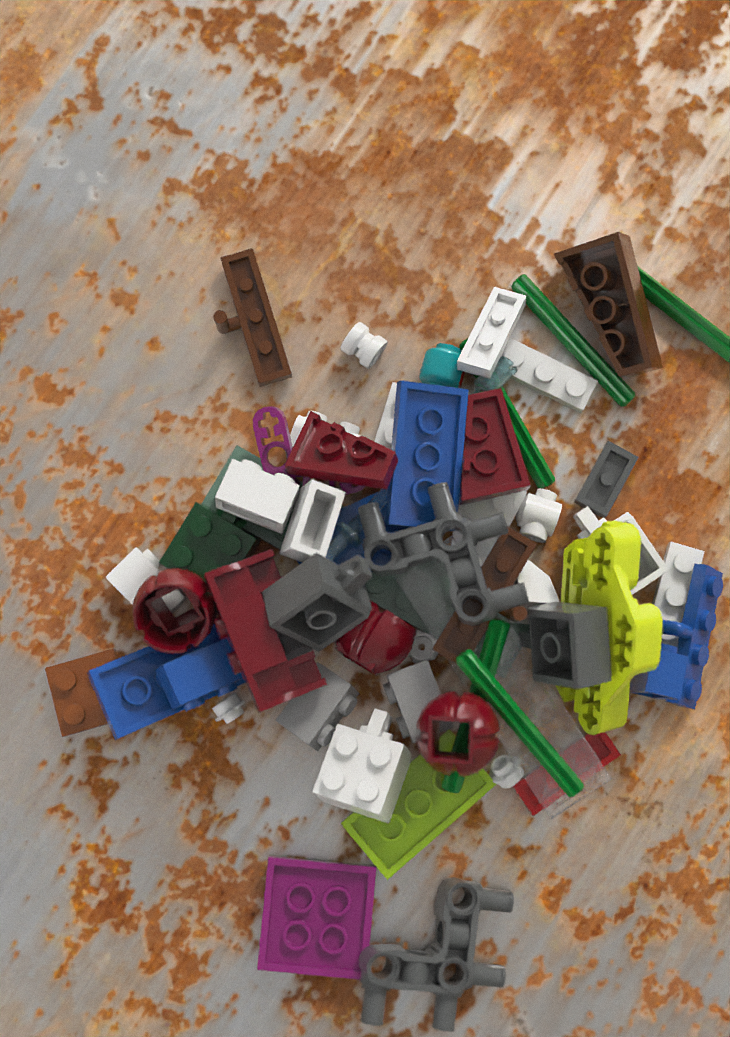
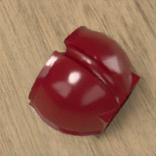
M180 568L165 569L160 571L157 576L152 575L147 578L139 587L133 600L132 608L136 631L143 630L142 640L153 649L170 654L184 653L187 649L191 648L192 644L196 647L204 641L211 633L214 626L213 619L216 618L217 614L210 591L206 590V581L196 573ZM180 588L184 591L194 608L174 617L162 597Z
M370 600L372 609L368 618L335 640V649L345 658L377 676L378 673L397 667L407 658L412 650L417 632L412 626L390 611L379 612L378 604Z
M455 691L438 695L427 703L417 720L416 728L420 730V735L416 737V743L420 754L434 770L451 776L453 772H457L459 776L464 777L478 773L495 757L500 745V740L496 737V733L500 731V724L496 713L486 701L470 692H464L462 696H459L458 692ZM440 721L470 723L469 753L439 751Z

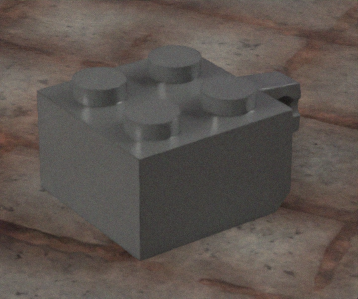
M317 552L263 591L269 627L318 652L366 620L372 608L365 585L372 578L368 560L357 555L337 565Z
M552 602L528 607L529 631L518 632L519 646L531 649L533 681L575 689L612 681L607 607Z

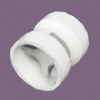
M358 322L344 339L340 350L347 355H356L359 358L360 364L370 369L385 350L388 341L381 336L370 334L369 328L363 323Z

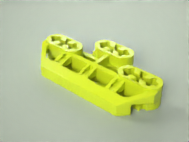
M615 520L602 522V525L595 529L589 537L575 539L564 549L561 602L607 607L612 681L581 689L555 685L564 703L574 700V712L578 713V721L584 731L590 735L603 733L625 725L628 717L630 680L635 675L655 670L659 665L663 629L661 612L655 605L650 603L639 605L637 599H633L630 592L636 587L639 577L640 533L631 523Z

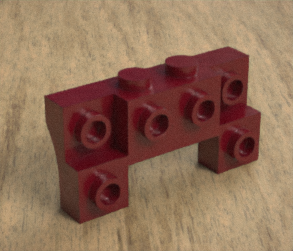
M272 549L204 573V579L217 609L218 618L213 619L216 631L221 640L227 638L232 652L227 653L230 666L234 674L241 672L258 713L327 685L325 678L322 679L314 658L316 656L314 651L288 661L276 630L269 627L266 607L261 594H263L265 589L283 577L280 576L273 559L275 555Z

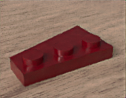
M502 388L468 395L460 505L529 490L531 486Z
M310 411L284 466L290 475L387 489L399 460L395 451L364 436L356 437L346 432L343 426L335 422L330 424L322 420L319 414Z

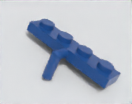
M694 563L682 623L663 620L662 634L679 637L677 654L689 656L680 700H666V702L695 710L696 701L701 696L703 667L709 658V638L716 624L715 609L718 597L723 590V573L708 565Z

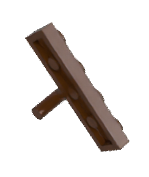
M253 248L221 257L220 259L238 316L228 318L226 312L222 310L216 311L213 319L217 330L221 334H226L242 329L260 387L292 378L290 366Z
M507 526L508 533L498 537L481 566L486 587L490 588L491 591L512 586L537 543ZM469 599L463 604L462 611L469 617H476L481 614L484 607L479 600ZM517 606L500 611L498 614L517 623L525 620L528 612L525 607ZM454 611L431 650L457 665L455 659L463 651L471 649L474 652L487 630L490 620L478 626H469L464 624L459 619L456 611Z

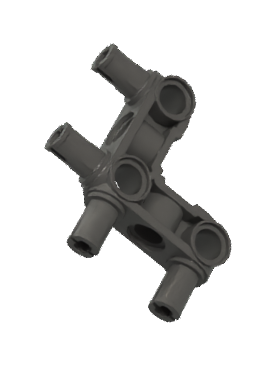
M447 482L428 487L435 515L433 522L398 532H386L377 502L358 507L365 535L362 543L364 557L368 560L369 568L374 574L379 576L399 575L409 572L410 567L435 561L437 564L441 563V566L446 567L451 584L448 590L452 605L459 619L469 626H478L485 621L495 619L500 611L529 603L524 582L493 591L487 588L475 549V546H478L477 542L508 533L503 512L471 521L470 518H464L460 512H456ZM449 530H457L462 534L463 538L458 545L449 546L443 542V535ZM383 549L390 551L392 558L387 565L377 566L373 563V556L377 551ZM469 599H477L484 608L480 615L469 617L462 611L463 604Z
M457 877L447 878L440 884L435 901L434 915L437 916L434 943L430 944V948L426 947L424 951L403 949L397 944H373L364 948L359 957V967L361 969L360 983H362L361 987L365 988L361 1014L362 1023L374 1026L383 1025L387 991L391 989L423 991L436 994L432 1027L439 1031L453 1032L455 1029L457 1000L459 997H462L464 990L471 989L473 985L504 987L506 979L505 967L497 964L474 962L480 911L511 913L514 905L513 892L483 888L477 881L462 880ZM463 887V900L461 903L453 905L452 895L454 891ZM384 956L386 958L384 969L378 973H372L371 966L373 961L378 957ZM455 963V974L451 978L444 980V969L447 965Z

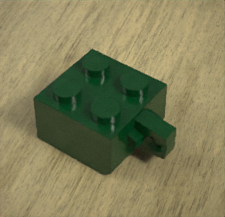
M195 502L159 563L168 569H188L204 579V573L252 557L261 540L244 530L247 522L241 519V517L218 508L216 511H213L204 504Z

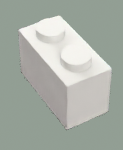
M232 459L215 496L216 508L282 534L299 494V485L295 484V481L287 475L276 473L274 476L262 471V468L252 461L242 460V462Z
M313 479L302 486L279 554L300 562H304L316 552L326 557L346 492Z

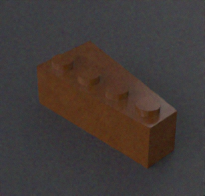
M616 232L554 253L559 265H562L568 277L567 280L572 290L577 293L585 308L583 310L588 320L594 325L599 335L598 338L618 376L633 377L663 368L630 236Z

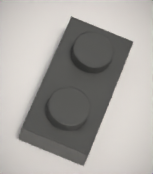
M607 441L574 503L583 508L588 506L594 514L601 518H606L639 457Z

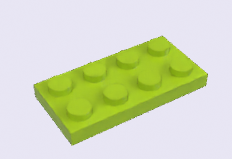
M450 729L440 736L439 751H452L456 736ZM419 754L410 762L389 824L352 812L340 824L388 880L496 785L484 769L478 773L465 776L462 790L459 793H451L442 788L445 774L434 770L426 763L422 755Z

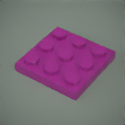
M269 856L257 970L360 980V953L370 945L376 866Z

